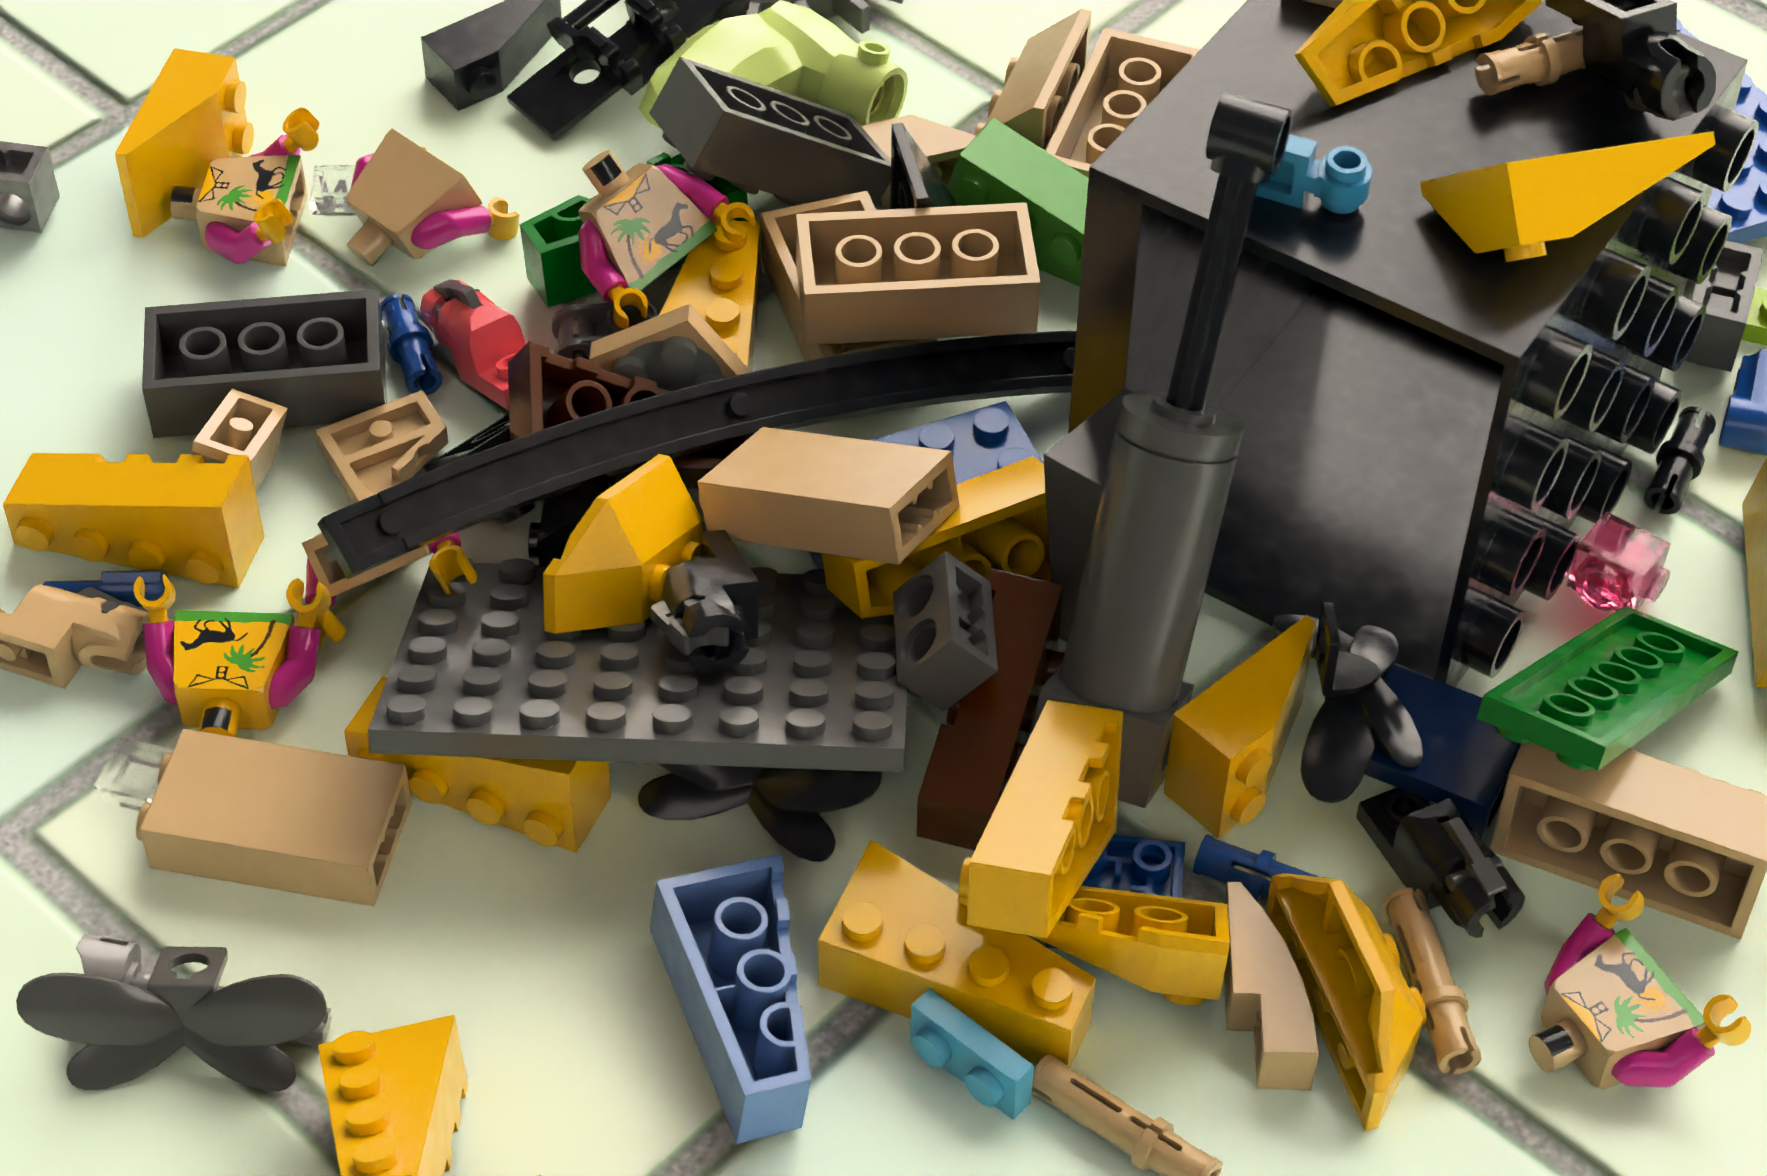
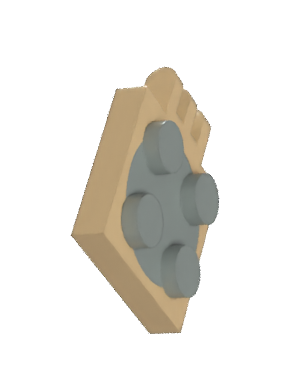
M690 303L591 342L589 360L601 364L600 369L630 379L636 375L657 382L656 387L668 391H675L751 372Z

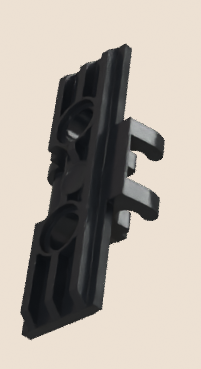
M586 0L562 19L556 16L547 23L550 34L565 51L506 96L508 103L550 138L555 140L622 88L630 95H634L649 83L656 69L686 42L687 37L729 6L734 0H626L624 2L629 20L609 38L595 27H589L588 25L621 0ZM672 9L676 10L678 14L672 20L664 22L663 14L660 11ZM596 70L600 72L598 77L589 83L580 84L573 81L575 76L582 71Z

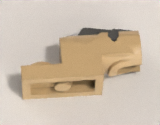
M36 584L27 592L12 614H8L0 609V669L66 689L82 665L95 669L126 673L132 676L138 675L147 667L143 623L149 622L148 612L129 602H122L94 587H87L77 593H73L57 587Z

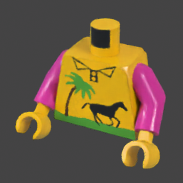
M163 574L164 594L158 600L149 601L145 599L144 580L139 576L134 583L133 592L135 598L148 611L149 622L143 623L147 670L163 699L168 703L178 705L182 723L186 726L199 728L198 731L233 737H236L238 729L265 730L273 725L279 709L288 706L313 681L321 628L315 627L316 618L324 615L331 605V594L322 583L318 582L315 600L305 606L302 605L304 582L299 578H295L289 583L286 590V598L289 605L298 612L297 624H295L294 614L176 610L174 620H168L167 610L173 605L176 597L173 584Z

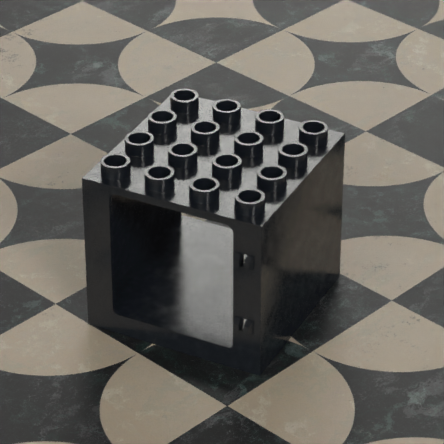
M1247 0L1089 167L1068 434L1125 388L1133 392H1168L1219 176L1218 173L1210 169L1212 160L1206 158V145L1212 118L1223 93L1291 109L1293 117L1290 134L1317 141L1315 160L1322 161L1332 149L1340 146L1357 148L1366 155L1373 170L1370 192L1367 200L1357 210L1347 214H1338L1327 210L1322 205L1321 199L1314 197L1312 193H1309L1302 209L1255 196L1207 397V402L1232 412L1244 422V431L1204 593L1272 627L1273 619L1279 615H1308L1319 619L1322 603H1332L1338 629L1351 637H1354L1361 627L1367 625L1380 627L1391 632L1399 644L1395 664L1454 687L1457 686L1469 668L1489 678H1494L1509 659L1523 629L1526 612L1514 607L1517 600L1524 591H1528L1547 601L1554 596L1572 565L1580 542V535L1568 530L1577 516L1599 526H1602L1607 521L1626 487L1632 469V461L1621 457L1628 445L1653 454L1664 440L1676 416L1682 398V390L1661 382L1662 370L1664 367L1676 372L1681 367L1698 337L1706 314L1705 305L1683 296L1687 280L1699 285L1704 282L1720 256L1732 222L1730 215L1708 207L1712 189L1714 187L1727 192L1733 186L1747 162L1758 132L1759 122L1734 111L1748 59L1677 32L1679 39L1691 48L1703 53L1713 64L1716 72V92L1708 107L1699 113L1694 112L1691 116L1675 121L1630 108L1622 90L1606 83L1586 68L1560 75L1555 83L1545 86H1537L1534 82L1513 87L1494 95L1485 94L1479 87L1475 75V67L1480 66L1476 63V59L1480 54L1516 47V45L1523 44L1524 40L1531 35L1546 33L1549 37L1583 28V26L1574 24L1571 18L1546 6V0H1542L1543 2L1502 40L1454 57L1452 60L1401 78L1397 82L1330 107L1294 54L1335 8L1303 0ZM1714 131L1716 145L1575 236L1545 242L1547 252L1545 256L1505 262L1503 249L1475 254L1422 196L1421 181L1502 163ZM1388 671L1380 676L1382 680H1384Z

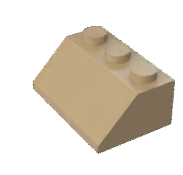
M1080 9L1028 38L1019 58L1012 57L1010 59L1005 74V86L1003 90L996 89L989 105L988 120L986 123H978L974 135L977 136L992 118H995L1043 150H1046L1088 62L1092 11Z

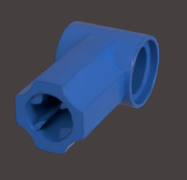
M1760 349L1757 353L1751 356H1743L1740 368L1737 371L1734 395L1730 396L1718 445L1767 456V350Z

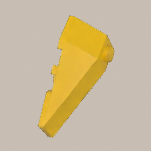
M1343 0L1297 50L1294 56L1326 102L1332 107L1397 82L1401 78L1452 60V58L1502 40L1543 1Z
M1714 131L1502 163L1421 181L1422 196L1475 254L1503 249L1505 262L1547 255L1545 242L1575 236L1716 145Z
M1080 886L1047 939L1032 937L1148 991L1164 993V998L1170 1002L1181 1005H1199L1203 1003L1204 999L1219 1000L1230 945L1228 904ZM958 892L957 902L968 906V899L961 898Z

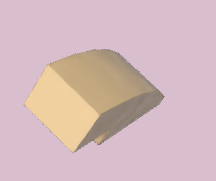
M1227 882L1224 903L1228 904L1230 935L1229 953L1224 973L1227 1031H1254L1257 1089L1312 1090L1319 1049L1314 1015L1303 979L1285 941L1264 909L1241 882Z

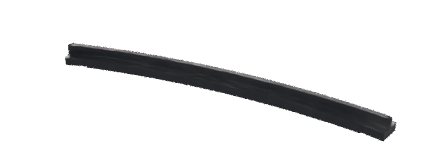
M1047 331L1030 334L969 337L854 352L740 374L613 407L511 440L454 461L322 517L317 525L329 545L324 555L329 564L338 561L348 580L413 550L499 515L574 488L637 469L658 454L670 456L672 459L749 439L762 427L789 430L834 420L920 406L998 397L1071 392L1076 331Z

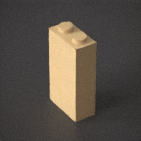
M768 427L760 428L697 482L699 504L703 510L707 532L725 530L731 540L898 565L960 506L952 451Z
M183 728L173 752H166L161 760L158 772V787L151 803L145 802L139 811L136 823V836L138 840L143 841L149 867L152 869L375 906L412 805L406 765Z

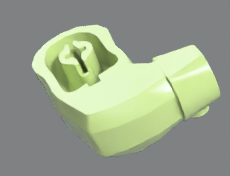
M778 1L770 8L758 14L726 18L705 26L692 35L671 57L656 69L638 109L648 122L660 128L649 112L679 57L852 115L860 125L897 118L903 108L907 95L908 78L906 71L889 60L890 48L875 41H862L857 44L836 25L813 10L786 1Z

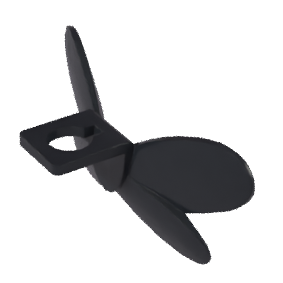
M1322 603L1320 618L1311 617L1316 621L1310 657L1316 660L1325 701L1314 718L1306 738L1301 759V777L1306 790L1312 797L1322 802L1338 803L1347 799L1361 783L1376 744L1396 763L1409 768L1416 767L1421 763L1423 751L1422 741L1413 719L1398 697L1380 677L1391 668L1397 659L1399 644L1396 637L1383 628L1371 625L1361 627L1354 637H1351L1338 629L1333 604ZM1289 614L1276 616L1273 619V630L1279 636L1306 615Z
M657 764L670 773L655 778L642 786L638 794V802L640 808L646 814L664 820H695L748 804L762 827L779 845L799 858L812 862H823L834 852L836 840L832 829L821 817L820 813L837 811L865 802L879 788L882 772Z

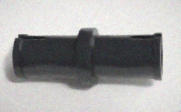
M1690 406L1680 412L1677 425L1670 440L1665 441L1657 453L1656 463L1658 468L1650 486L1645 491L1644 501L1653 510L1661 493L1665 494V499L1658 513L1670 515L1680 510L1690 481L1700 475L1704 466L1703 451L1710 435L1714 432L1716 421L1713 415L1707 411L1699 428L1696 427L1695 422L1702 409L1700 407Z

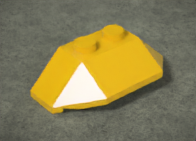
M658 454L596 497L570 534L561 559L553 558L543 573L544 631L557 634L642 623L650 617V606L661 601L663 584L668 569L682 562L692 561L694 556L701 555L703 520L670 456Z
M1288 873L1271 876L1265 912L1285 941L1303 979L1314 1015V1022L1364 1130L1378 1128L1415 1054L1421 1026L1426 1024V1009L1422 996L1416 987H1408L1399 969V953L1392 936L1389 933L1382 934L1372 911L1342 880Z

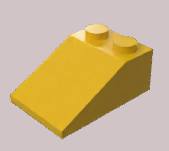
M178 48L172 50L114 153L133 236L144 238L172 218L171 194L175 186L202 188L210 163L217 158L242 157L243 154L247 155L250 152L254 140V128L252 123L247 122L245 111L246 84L244 81H240L236 57Z
M1308 615L1173 714L1163 793L1217 838L1221 837L1238 823L1246 825L1251 822L1265 804L1266 793L1303 701L1316 621Z

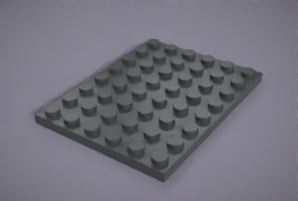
M468 558L477 573L476 582L471 585L464 574L459 575L451 581L449 587L452 593L449 595L444 592L430 567H428L368 728L369 753L904 772L908 686H903L897 682L894 614L861 619L827 589L824 569H813L804 574L778 573L776 570L768 567L750 568L758 579V638L745 640L749 651L737 666L725 672L706 674L692 667L687 657L670 642V638L650 617L642 623L557 634L544 631L543 573L547 567H539L534 562L522 558L508 559L501 563H474L472 559Z

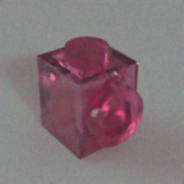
M1606 511L1578 544L1566 587L1576 591L1589 606L1601 611L1613 610L1616 612L1624 606L1638 610L1645 600L1655 603L1666 587L1671 574L1670 570L1664 568L1671 543Z

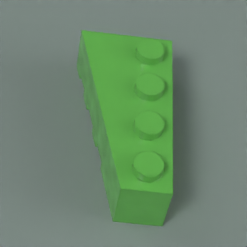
M992 118L959 154L947 189L955 199L957 206L1027 203L1038 269L1080 287L1089 178L1000 121Z

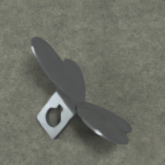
M225 947L162 948L148 981L146 991L100 976L65 972L50 973L33 978L22 986L16 999V1008L19 1016L35 1030L70 1042L89 1044L72 1057L66 1069V1075L71 1084L83 1090H102L132 1081L160 1065L184 1045L209 1066L233 1081L261 1091L278 1092L286 1090L293 1084L296 1078L295 1065L286 1053L274 1046V1044L285 1043L309 1034L323 1022L327 1014L326 1000L319 987L311 981L295 975L272 974L253 977L217 990L228 960L227 948ZM196 962L207 965L205 969L193 973L191 979H178V973L172 971V968L184 963Z

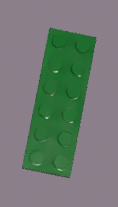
M1625 605L1485 693L1477 719L1496 726L1497 733L1505 739L1522 744L1535 743L1556 752L1557 759L1567 766L1580 770L1595 769L1599 771L1732 673L1739 651Z

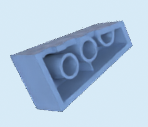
M782 853L657 880L655 885L650 932L737 1144L802 1128L811 1085L802 1005H799L796 984L798 977L795 953H792L789 932L788 898H785L783 886L784 866Z

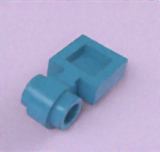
M1289 134L1286 150L1278 171L1274 176L1271 175L1269 182L1258 183L1256 196L1302 209L1309 193H1312L1314 197L1321 199L1322 205L1327 210L1338 214H1347L1357 210L1367 200L1373 170L1366 155L1357 148L1350 146L1336 147L1322 161L1315 160L1317 141Z

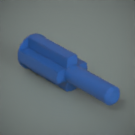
M166 570L102 571V580L45 581L42 585L57 587L73 593H77L87 587H94L122 602H129L137 607H143L135 598L133 592L136 579L141 576L144 580L145 599L155 601L161 598L165 591L163 574L168 579L169 576Z

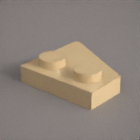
M423 390L315 430L319 449L353 504L411 479L449 443L447 427Z

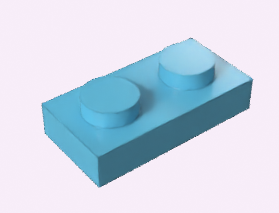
M930 988L911 1005L910 1043L913 1044L918 1055L926 1063L935 1068H945L965 1084L969 1093L978 1102L987 1107L995 1106L1012 1120L1031 1103L1033 1064Z

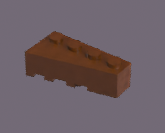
M528 341L508 362L510 441L593 413L671 391L656 387L657 382L636 375L630 379L600 369L601 364L580 357H577L575 360L550 353V347ZM747 439L672 458L685 487L699 489L697 482ZM636 469L615 475V484Z
M992 568L989 570L987 580L991 582L998 672L948 708L947 725L942 723L940 725L917 799L916 836L975 851L1030 737L1040 690L1062 664L1064 653L1058 651L1063 585Z

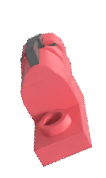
M449 279L433 286L422 296L420 312L424 324L433 332L437 341L451 349L460 380L509 411L508 362L526 345L517 320L512 314L495 305L479 289H475L461 280Z

